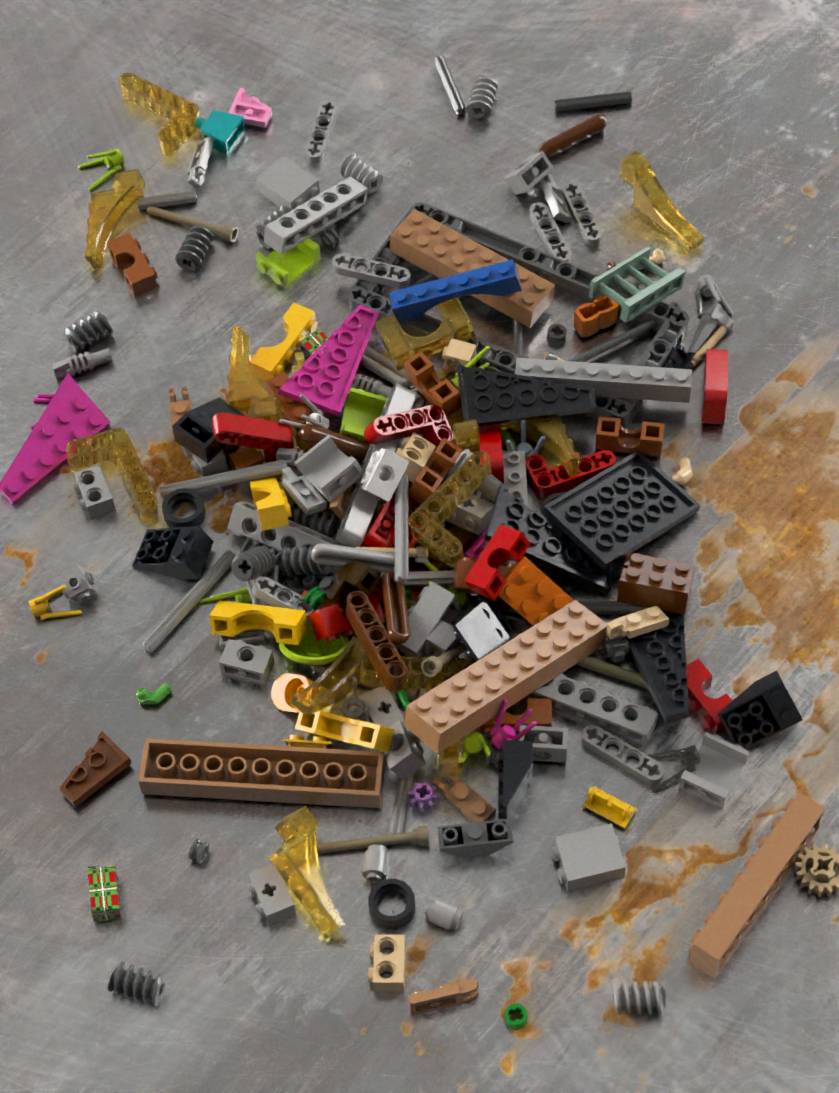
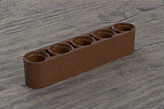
M360 591L351 592L347 597L346 617L384 687L390 692H399L405 686L406 665L392 640L388 637L387 631L367 595Z

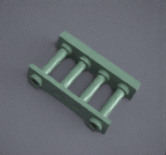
M646 247L600 276L593 278L590 283L589 297L593 299L603 293L615 301L622 309L620 319L627 323L683 287L686 271L679 267L673 272H666L649 260L651 248ZM645 267L661 279L654 282L638 270ZM632 276L647 288L639 290L626 281L625 278ZM617 284L633 296L625 299L612 290L611 287Z

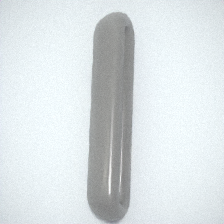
M366 346L360 365L394 385L398 383L405 388L411 387V382L406 378L403 366Z
M325 543L317 544L311 551V558L317 564L342 567L349 562L357 561L368 565L375 572H395V553Z

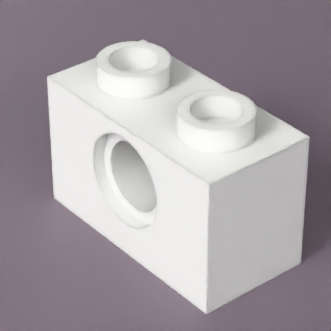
M381 448L372 457L371 463L373 465L370 471H366L361 479L363 484L361 489L383 501L389 502L409 461L387 449ZM382 468H385L388 472L384 480H381L378 476Z

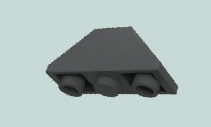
M510 818L437 827L440 851L464 859L489 856L513 843Z

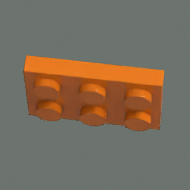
M525 556L506 574L504 579L507 582L498 595L532 626L574 601Z

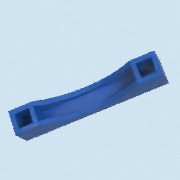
M511 259L389 292L392 311L400 324L418 319L434 306L456 297L476 294L504 296L522 291L519 273L514 260Z

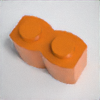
M602 295L595 299L593 303L579 306L574 311L575 330L581 337H588L595 334L599 329L614 325L618 320L619 304L606 295Z

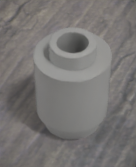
M373 844L368 846V850L365 851L362 875L368 882L378 883L387 877L389 854L385 846Z
M436 898L434 902L430 900L425 915H428L427 921L448 930L451 928L457 930L464 912L458 910V906Z

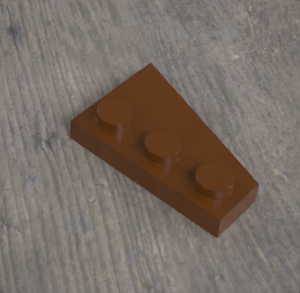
M103 731L98 735V741L93 748L90 747L85 753L86 757L79 766H75L59 788L61 793L75 807L132 763L130 758Z

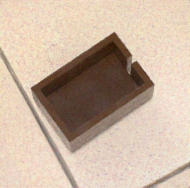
M630 553L626 556L619 580L617 602L648 608L658 606L664 611L685 614L692 589L695 565L641 555L639 553Z

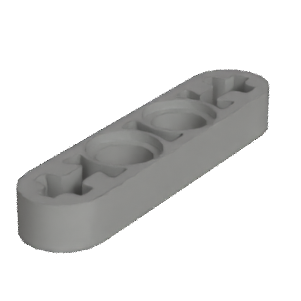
M326 100L319 106L305 148L306 160L311 164L320 163L324 158L338 113L337 105L334 101ZM323 122L329 124L326 127L319 126V124ZM316 137L324 138V140L320 142H317L314 139Z
M568 182L563 186V195L579 233L586 245L591 247L598 246L602 241V230L581 186L576 182ZM576 204H581L584 207L582 209H576L573 206ZM589 219L591 222L589 224H583L581 223V220Z
M539 202L532 204L530 207V219L548 254L571 263V250L548 207ZM543 225H550L552 228L544 230L541 227ZM555 239L558 240L560 243L557 245H552L549 243V241Z
M337 254L332 258V269L339 275L395 288H406L411 283L410 271L404 267L347 254ZM359 266H365L367 268L365 271L362 272L356 270V268ZM383 270L387 273L384 276H378L376 272Z
M260 576L256 578L251 589L252 594L256 598L273 607L299 610L298 607L300 606L307 608L309 612L306 613V619L309 626H311L308 615L324 608L318 606L312 609L310 603L304 601L305 597L267 577ZM277 596H285L289 601L283 602Z
M588 725L583 729L582 743L586 748L649 785H657L662 782L664 767L661 763L597 725ZM588 735H597L596 738H592L591 740L588 739ZM614 744L618 746L619 751L617 753H609L606 747ZM630 756H635L640 762L632 766L626 762V759ZM657 770V775L649 776V771Z

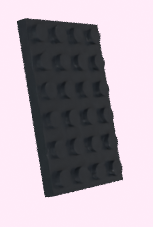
M638 450L546 504L542 512L605 570L698 512L701 505Z

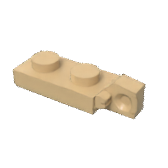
M653 606L616 618L607 623L606 635L610 640L623 635L630 639L667 627L669 625V618L658 606Z

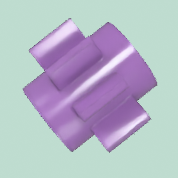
M427 781L421 784L414 783V791H409V798L412 799L411 807L416 806L420 809V813L427 809L432 811L433 802H439V797L435 794L437 792L436 786L431 787Z

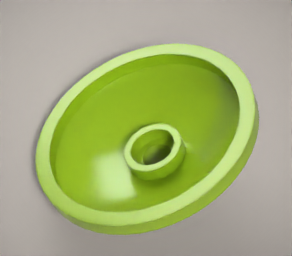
M307 625L308 630L298 645L279 643L280 651L287 658L308 666H320L335 662L344 656L349 649V639L345 633L339 635L340 639L327 643L326 639L317 642L313 628Z

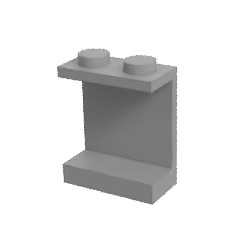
M327 435L294 462L300 473L329 502L364 475L357 460L352 456L348 458L339 450L330 435Z
M705 732L702 745L688 771L684 770L681 776L679 788L723 809L747 764L749 751L745 750L741 745L731 744L723 740L717 734Z

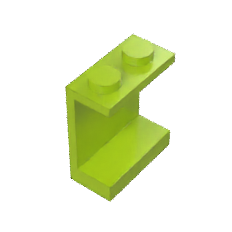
M309 238L282 255L276 250H273L266 257L259 252L255 254L258 270L261 273H266L277 284H281L286 288L321 259L320 246Z
M351 388L344 403L339 434L369 443L364 437V430L376 418L381 417L387 398L383 395L365 392L362 389Z

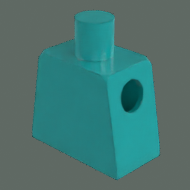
M216 110L212 111L207 119L197 117L194 125L195 128L200 130L202 140L206 137L212 138L214 140L212 148L227 156L245 132L244 116Z

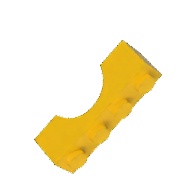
M293 302L283 316L284 330L288 333L287 338L276 346L260 347L249 361L251 375L266 381L284 373L285 367L294 360L295 353L300 348V340L316 330L315 311Z
M275 475L249 480L253 502L257 506L262 531L289 525L288 517H292L282 482H277Z
M219 600L209 614L211 633L213 635L234 637L247 630L260 629L271 632L276 638V643L298 645L308 630L305 610Z
M304 706L300 708L295 729L386 753L389 752L394 729Z

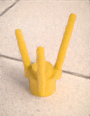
M65 585L29 601L34 617L40 616L42 621L48 618L81 615L82 611L48 613V610H51L48 599L62 593V590L66 589Z

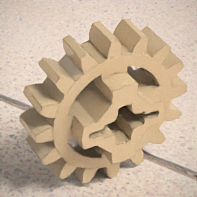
M823 843L821 848L813 844L812 850L805 847L803 854L798 855L794 870L798 871L795 878L798 880L802 879L800 887L808 886L809 894L814 890L817 891L818 897H821L822 892H826L827 896L830 897L832 890L839 893V853H835V846L829 850L826 843ZM807 863L809 864L808 868L810 869L808 873L806 872ZM835 867H837V870H838V876H837V877L835 876V875H836V873H835V871H834V868H835Z

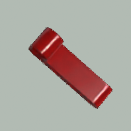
M706 349L702 423L724 425L728 392V350Z
M429 405L378 417L365 428L364 437L371 444H380L412 436L414 432L422 434L424 439L434 444L437 448L443 438L450 442L452 441L453 431L442 408L437 405Z
M218 413L212 417L216 441L264 450L266 463L277 461L276 453L278 448H294L292 430L289 425L230 413Z
M500 424L477 427L481 470L487 476L492 474L504 484Z
M603 450L549 469L545 459L540 455L534 454L526 459V479L534 495L540 500H545L554 493H567L614 465L616 458L613 452Z

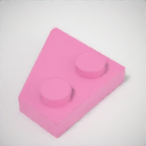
M240 88L229 113L244 116L245 124L266 128L272 115V110L266 104L261 103L256 97L253 96L251 98L248 96L245 90Z

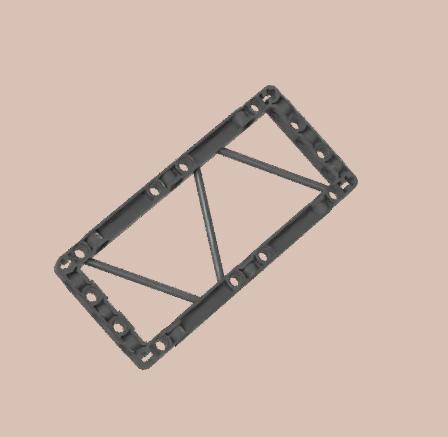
M417 202L412 205L393 230L394 232L415 209L506 259H513L514 263L555 284L556 289L589 303H593L595 299L604 295L601 293L593 299L589 297L591 280L600 275L423 202ZM390 234L372 260L399 266L405 259L390 252ZM380 270L376 272V275L384 276L387 272ZM431 274L410 284L406 288L440 278ZM358 279L348 293L349 309L351 312L359 305L379 312L376 324L443 353L444 347L449 345L451 338L475 344L476 355L486 346H490V349L476 362L477 368L488 362V367H495L501 372L515 374L516 359L526 358L523 357L522 323L513 319L514 353L426 314H423L418 319L399 324L392 311L390 294L386 296L378 294L387 285ZM617 284L611 287L612 290L625 299L633 296ZM661 301L633 318L643 324L568 361L585 362L635 336L654 329L658 332L636 366L664 368L667 361H671L669 357L673 347L681 344L687 334L689 315L684 310ZM619 305V307H618V315L621 316V311H622V309H621V306ZM595 396L596 411L582 414L598 420L599 416L621 419V426L627 428L645 400Z

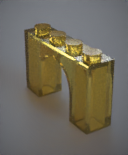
M458 297L436 305V310L442 319V323L435 332L427 336L414 337L406 334L394 314L375 322L378 335L397 371L403 369V363L420 351L429 358L443 351L444 347L449 345L451 338L465 342L475 337L473 324Z

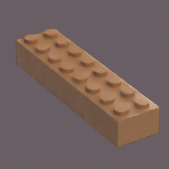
M415 209L396 228L390 238V252L440 279L508 260ZM515 263L522 291L504 296L488 294L471 295L531 328L552 303L555 284Z
M800 792L795 799H789L784 807L786 812L782 818L778 816L774 820L770 835L767 836L765 834L758 844L759 850L756 855L750 854L744 864L746 868L743 873L738 872L731 882L733 887L729 893L727 891L723 892L717 904L719 906L715 912L711 910L704 920L706 925L702 931L698 929L690 940L692 945L688 950L691 953L689 963L713 979L719 974L795 865L798 855L803 853L804 848L808 846L820 828L825 807Z

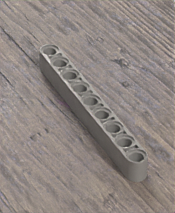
M396 383L388 395L381 416L411 410L416 393ZM400 439L380 444L370 443L361 468L363 472L370 471L373 465L371 463L372 457L381 448L395 454ZM382 468L379 471L378 476L381 480L386 479L387 470ZM362 477L356 481L336 535L337 541L354 548L360 547L379 499L361 489L363 485L361 483Z

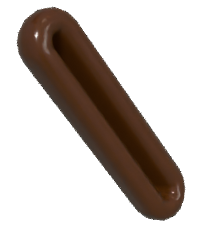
M597 114L549 139L537 148V153L543 151L547 158H551L605 129L607 126L606 116L604 114Z
M312 424L302 426L298 432L302 440L315 445L327 435H330L338 449L345 455L363 461L370 446L369 443Z
M387 572L381 579L387 634L394 644L401 645L410 638L404 584L395 581V572Z

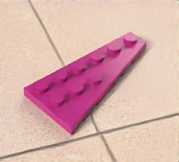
M359 305L344 320V323L331 334V337L326 342L324 341L304 362V365L291 376L290 380L280 387L278 394L306 404L300 398V394H303L318 409L339 417L379 312Z
M68 373L0 482V492L11 504L111 423Z

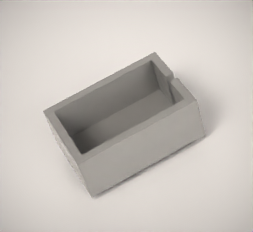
M433 582L422 590L419 597L420 600L416 606H412L408 611L409 640L404 644L397 645L401 653L419 664H422L423 660H425L426 638L442 620L448 624H453L462 610L454 594Z

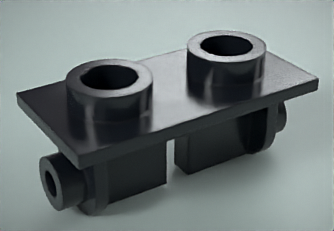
M678 344L673 347L669 357L671 361H667L664 368L687 369L695 353H686L684 346Z

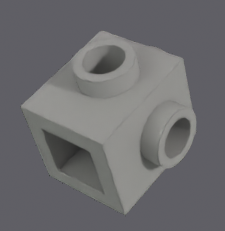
M79 564L58 574L62 584L66 586V589L62 590L67 599L70 598L75 602H83L89 599L92 593L96 592L93 586L95 580L89 571L86 572L85 568Z

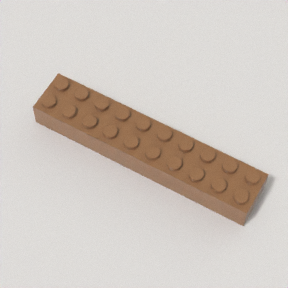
M577 600L572 601L406 705L404 726L437 754L497 716L504 699L508 701L507 709L600 649L602 641H606L607 623Z
M145 738L138 782L142 794L381 808L385 760L384 752Z

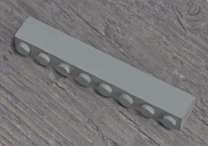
M517 358L515 374L529 376L532 379L542 381L546 379L552 380L554 383H569L592 387L594 396L684 403H689L691 369Z

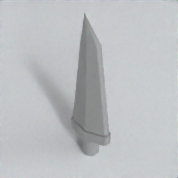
M715 303L711 310H704L701 320L687 353L694 352L696 354L717 326V320L711 319L710 315L715 308H718L719 311L721 310L722 306L719 303Z

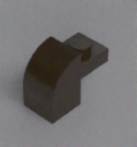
M357 561L349 562L334 574L338 580L326 597L345 611L347 597L351 592L360 591L369 597L382 577L368 565Z

